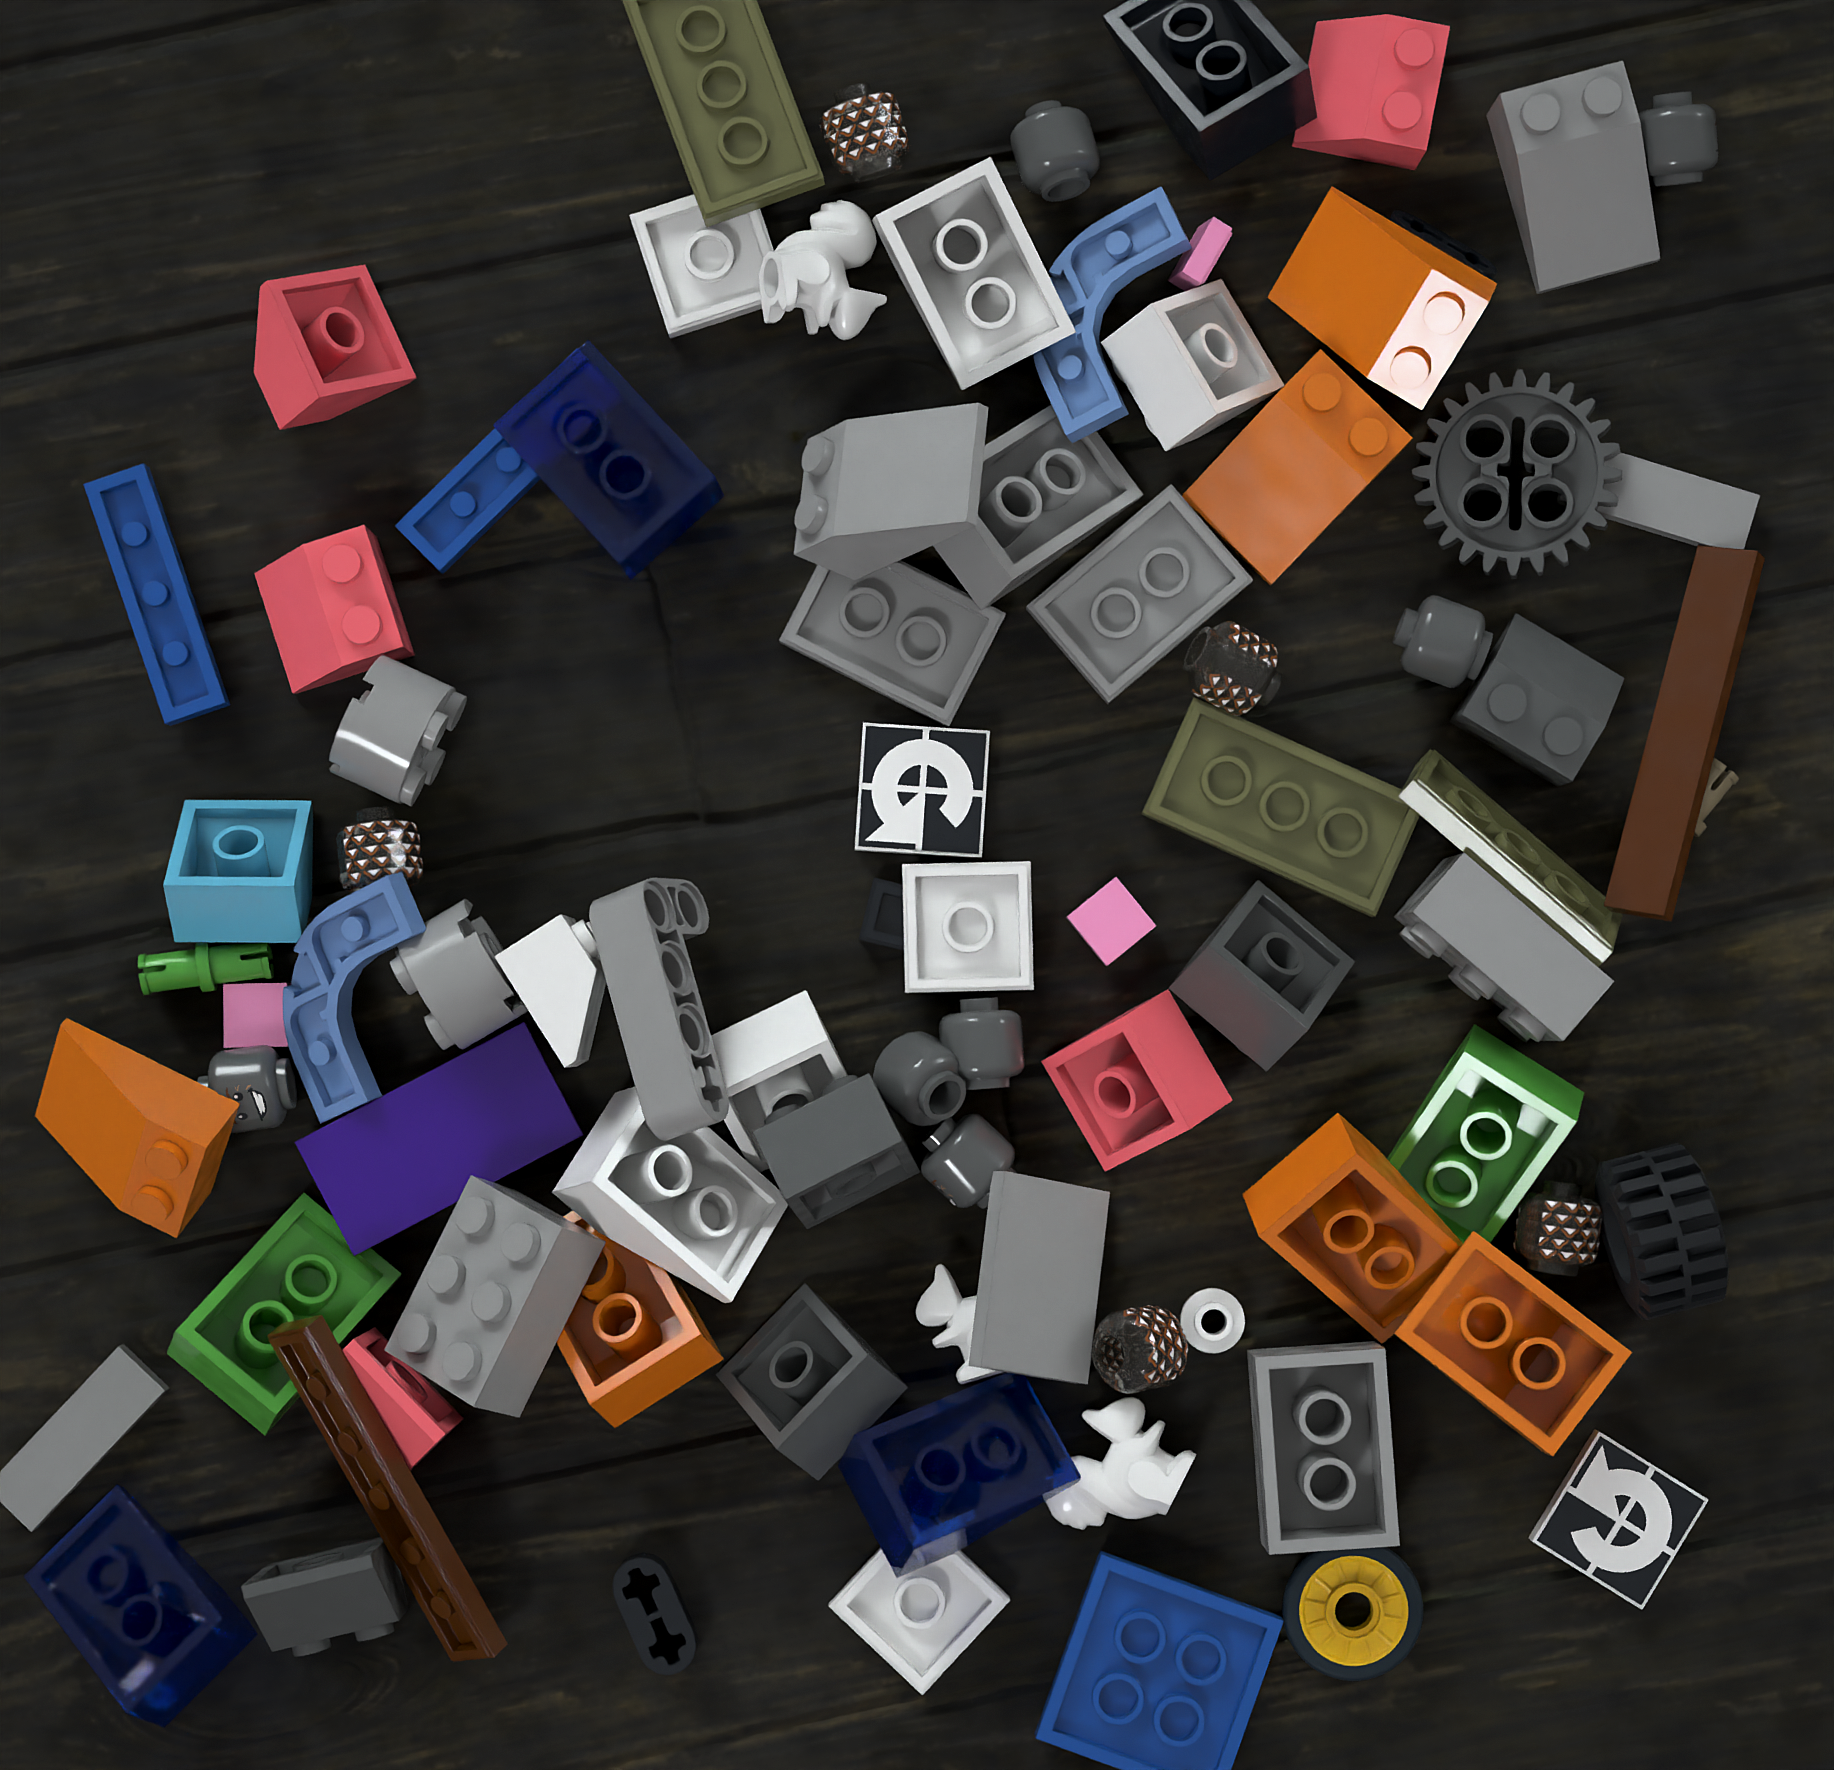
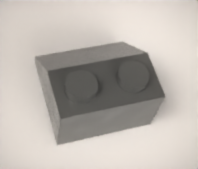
M1515 613L1449 722L1559 787L1574 780L1604 730L1624 677Z
M1257 880L1197 950L1169 989L1194 1012L1202 1016L1235 1044L1241 1052L1248 1055L1265 1071H1268L1309 1030L1355 961L1261 881Z
M869 1073L860 1078H857L856 1075H848L833 1081L823 1089L822 1097L802 1107L798 1104L782 1107L766 1117L764 1120L765 1126L752 1132L784 1200L806 1229L920 1173L916 1161Z
M806 1283L786 1301L716 1374L774 1447L818 1481L908 1388L883 1358Z
M381 1537L268 1564L241 1586L244 1600L271 1651L274 1652L292 1647L294 1657L305 1656L328 1649L332 1646L331 1637L355 1632L357 1641L370 1640L390 1634L395 1631L393 1622L399 1621L409 1610L400 1570Z

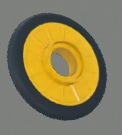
M1387 1547L1317 1551L1309 1553L1291 1574L1283 1596L1282 1615L1290 1643L1309 1666L1332 1678L1361 1681L1387 1673L1407 1657L1420 1634L1423 1621V1600L1419 1584L1411 1569L1396 1553ZM1351 1592L1365 1595L1369 1599L1371 1606L1370 1615L1367 1620L1356 1627L1342 1625L1337 1621L1335 1615V1607L1338 1600L1343 1595Z

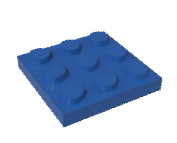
M1100 1551L1038 1722L1035 1737L1041 1741L1121 1770H1231L1284 1620L1279 1615Z

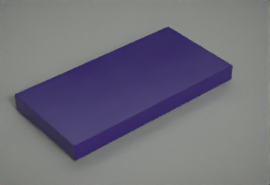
M523 1022L297 1140L295 1144L353 1256H356L458 1202L471 1175L496 1182L578 1139L584 1134L526 1023Z

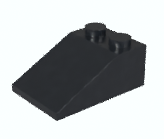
M1128 0L1103 15L1106 28L1175 139L1210 181L1317 118L1309 66L1251 0Z

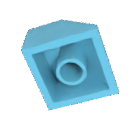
M185 800L163 884L175 942H298L306 929L312 902V801Z

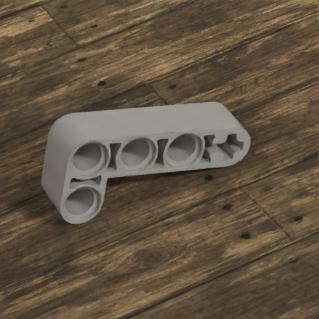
M649 878L594 900L589 910L591 929L597 943L596 947L642 1113L648 1127L657 1138L667 1141L726 1119L729 1110L728 1095L684 940L705 933L709 925L708 909L700 891L692 882L684 879Z

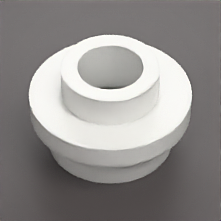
M1207 1288L1194 1293L1185 1302L1180 1315V1325L1182 1326V1332L1183 1330L1185 1332L1184 1335L1187 1341L1193 1347L1206 1353H1219L1230 1349L1238 1342L1244 1330L1245 1316L1240 1303L1230 1293L1217 1288ZM1211 1309L1220 1310L1225 1318L1224 1326L1216 1333L1204 1331L1201 1325L1202 1316Z

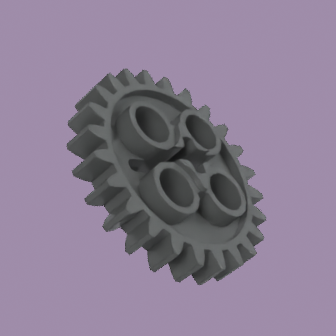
M1517 369L1512 387L1505 388L1496 372L1490 373V392L1481 394L1472 383H1466L1465 389L1469 402L1463 407L1449 398L1443 401L1447 413L1451 417L1447 423L1436 419H1428L1427 426L1437 437L1436 443L1420 442L1416 445L1417 452L1429 459L1430 465L1412 469V475L1416 480L1430 483V487L1414 495L1417 505L1436 506V509L1423 520L1426 528L1432 529L1445 525L1447 529L1438 542L1440 547L1445 550L1460 541L1463 544L1459 556L1460 563L1465 566L1477 554L1484 556L1483 571L1488 576L1495 570L1499 560L1507 561L1511 579H1517L1521 563L1526 561L1531 562L1538 576L1544 575V557L1551 554L1562 566L1566 567L1569 565L1567 545L1572 542L1585 551L1591 548L1589 539L1584 532L1587 526L1603 531L1607 529L1608 522L1597 512L1598 506L1616 507L1619 502L1615 494L1604 489V484L1621 481L1622 470L1604 466V462L1620 454L1619 443H1600L1599 441L1611 429V422L1609 419H1603L1590 423L1588 419L1596 407L1595 400L1593 398L1587 399L1575 407L1571 404L1575 392V385L1571 382L1566 384L1557 395L1550 392V373L1544 372L1535 388L1527 387L1523 369ZM1522 419L1525 422L1524 465L1527 472L1535 474L1534 476L1525 477L1522 481V524L1519 530L1513 531L1509 528L1511 489L1508 478L1500 476V473L1511 471L1512 425L1514 420ZM1491 428L1502 434L1504 437L1503 446L1498 453L1491 457L1475 456L1468 449L1470 438L1480 429ZM1549 428L1559 429L1569 439L1568 447L1559 456L1552 458L1541 457L1532 448L1536 435ZM1490 491L1498 495L1502 500L1500 511L1492 519L1477 521L1466 513L1468 500L1477 492ZM1547 491L1557 492L1567 502L1566 510L1562 516L1550 522L1539 521L1530 512L1531 502L1540 493Z

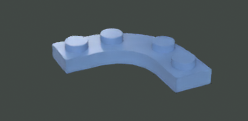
M1162 186L1090 225L1062 251L1049 270V274L1052 276L1050 278L1076 332L1034 353L1033 357L1041 383L1065 435L1072 444L1129 414L1106 366L1100 345L1099 335L1102 318L1115 294L1135 278L1192 248Z
M402 872L387 875L328 906L306 927L293 950L299 954L294 966L291 985L283 988L285 1034L295 1066L320 1124L335 1119L382 1096L358 1041L351 1015L353 988L363 968L379 955L397 947L398 944L424 933L426 930V926Z

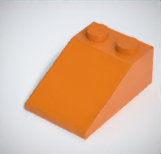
M1331 187L1267 298L1366 378L1423 410L1488 305L1497 283L1338 189Z
M1320 349L1266 404L1187 489L1182 497L1197 515L1271 586L1402 452L1413 438Z
M66 1018L61 1023L35 1117L120 1211L177 1238L211 1194L240 1103L219 1095L216 1091Z
M1339 1113L1335 1114L1242 1194L1258 1236L1381 1344L1395 1333L1463 1244L1379 1149Z
M571 1211L563 1217L606 1241L557 1340V1344L589 1405L616 1428L716 1365L724 1358L675 1275L599 1233L577 1213Z
M1475 1231L1471 1232L1394 1333L1493 1414L1542 1452L1550 1456H1554L1632 1353Z

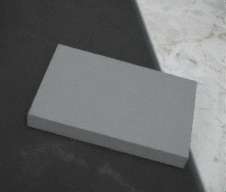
M1171 484L1027 605L1026 610L1108 705L1250 585L1253 579Z
M901 560L856 580L817 565L779 642L949 728L1006 613L990 605L981 611L969 594Z
M993 1171L968 1366L1074 1384H1088L1110 1192L1008 1171Z

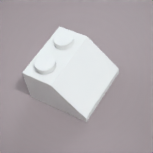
M1222 279L1151 303L1101 342L1112 361L1115 373L1126 384L1144 415L1147 427L1158 438L1165 451L1205 435L1277 393L1285 386Z
M560 914L494 957L564 1068L577 1067L589 1060L606 979L590 922L585 923L583 919L576 922L574 918Z
M806 990L711 1035L729 1101V1110L724 1122L746 1161L760 1173L769 1169V1166L752 1132L765 1126L764 1120L774 1111L792 1104H798L802 1107L822 1097V1091L827 1085L839 1078L848 1076Z

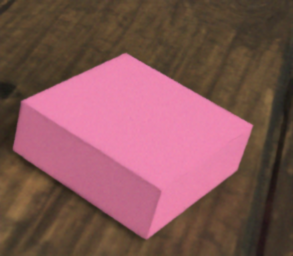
M1215 217L1198 226L1190 240L1192 248L1182 254L1168 281L1184 291L1205 283L1233 234L1231 232L1232 228Z
M1117 877L1112 879L1066 917L1105 966L1112 963L1156 927L1155 923Z
M291 983L223 984L224 1048L259 1045L289 1047L283 1020V988L291 985Z

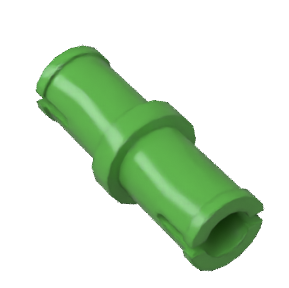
M196 942L195 949L152 955L140 954L138 956V968L144 971V973L139 974L142 992L144 995H150L153 992L200 986L202 992L216 991L217 984L259 978L271 979L274 977V965L269 963V960L273 959L270 943L243 942L212 947V944L209 942Z

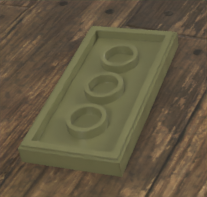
M622 0L706 228L825 185L824 176L757 0Z
M1195 697L1189 705L1141 813L1150 819L1370 917L1376 916L1420 817V814L1399 797L1402 789Z
M1430 749L1415 765L1399 797L1599 967L1613 952L1623 915L1611 912L1604 907L1606 898L1435 749L1433 751Z

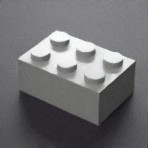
M1464 852L1443 859L1394 916L1405 926L1400 932V936L1412 948L1428 959L1434 954L1445 960L1454 968L1448 977L1473 999L1478 1000L1483 996L1494 1002L1502 1009V1012L1497 1016L1499 1022L1524 1042H1527L1530 1038L1536 1042L1564 1041L1614 982V980Z
M471 1175L384 1351L473 1407L520 1417L606 1241L515 1189Z
M1375 1341L1247 1350L1261 1544L1268 1554L1400 1546L1385 1348Z

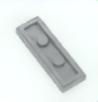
M1621 452L1614 458L1604 462V466L1622 470L1621 481L1604 484V489L1615 494L1619 500L1616 507L1598 506L1597 512L1604 518L1694 546L1744 549L1760 495ZM1558 494L1556 503L1567 506L1564 497Z
M124 1344L118 1346L0 1471V1502L31 1532L37 1529L169 1390V1387Z

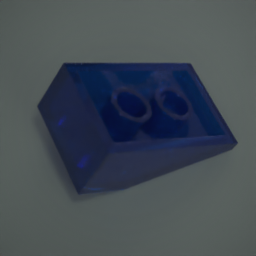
M589 340L493 424L497 432L630 580L724 497L716 477Z
M1007 1372L854 1434L838 1464L896 1578L954 1554L1078 1483L1081 1479L1079 1471L1026 1376Z
M118 1484L24 1576L125 1713L162 1727H166L258 1635L223 1588L124 1487Z

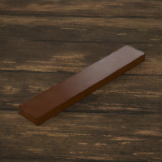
M1697 546L1604 902V907L1611 912L1672 922L1765 560L1758 551Z
M322 1315L282 1323L267 1335L269 1342L451 1661L494 1658L508 1643Z

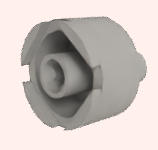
M381 655L372 664L363 678L364 681L373 684L374 687L371 691L366 690L359 700L352 698L345 712L330 752L329 761L334 764L329 770L394 802L412 806L420 794L424 783L430 786L437 776L446 751L438 748L437 745L445 729L452 731L464 710L467 697L456 692L454 687L390 657Z
M467 899L460 901L424 922L426 926L425 932L398 944V950L395 951L397 958L390 961L391 968L403 989L409 995L418 991L431 1013L424 1016V1020L433 1038L443 1050L454 1044L460 1049H465L528 1012L519 996L517 998L514 997V993L508 984L510 981L494 957L504 951L493 931L482 916L472 922L467 918L473 906Z

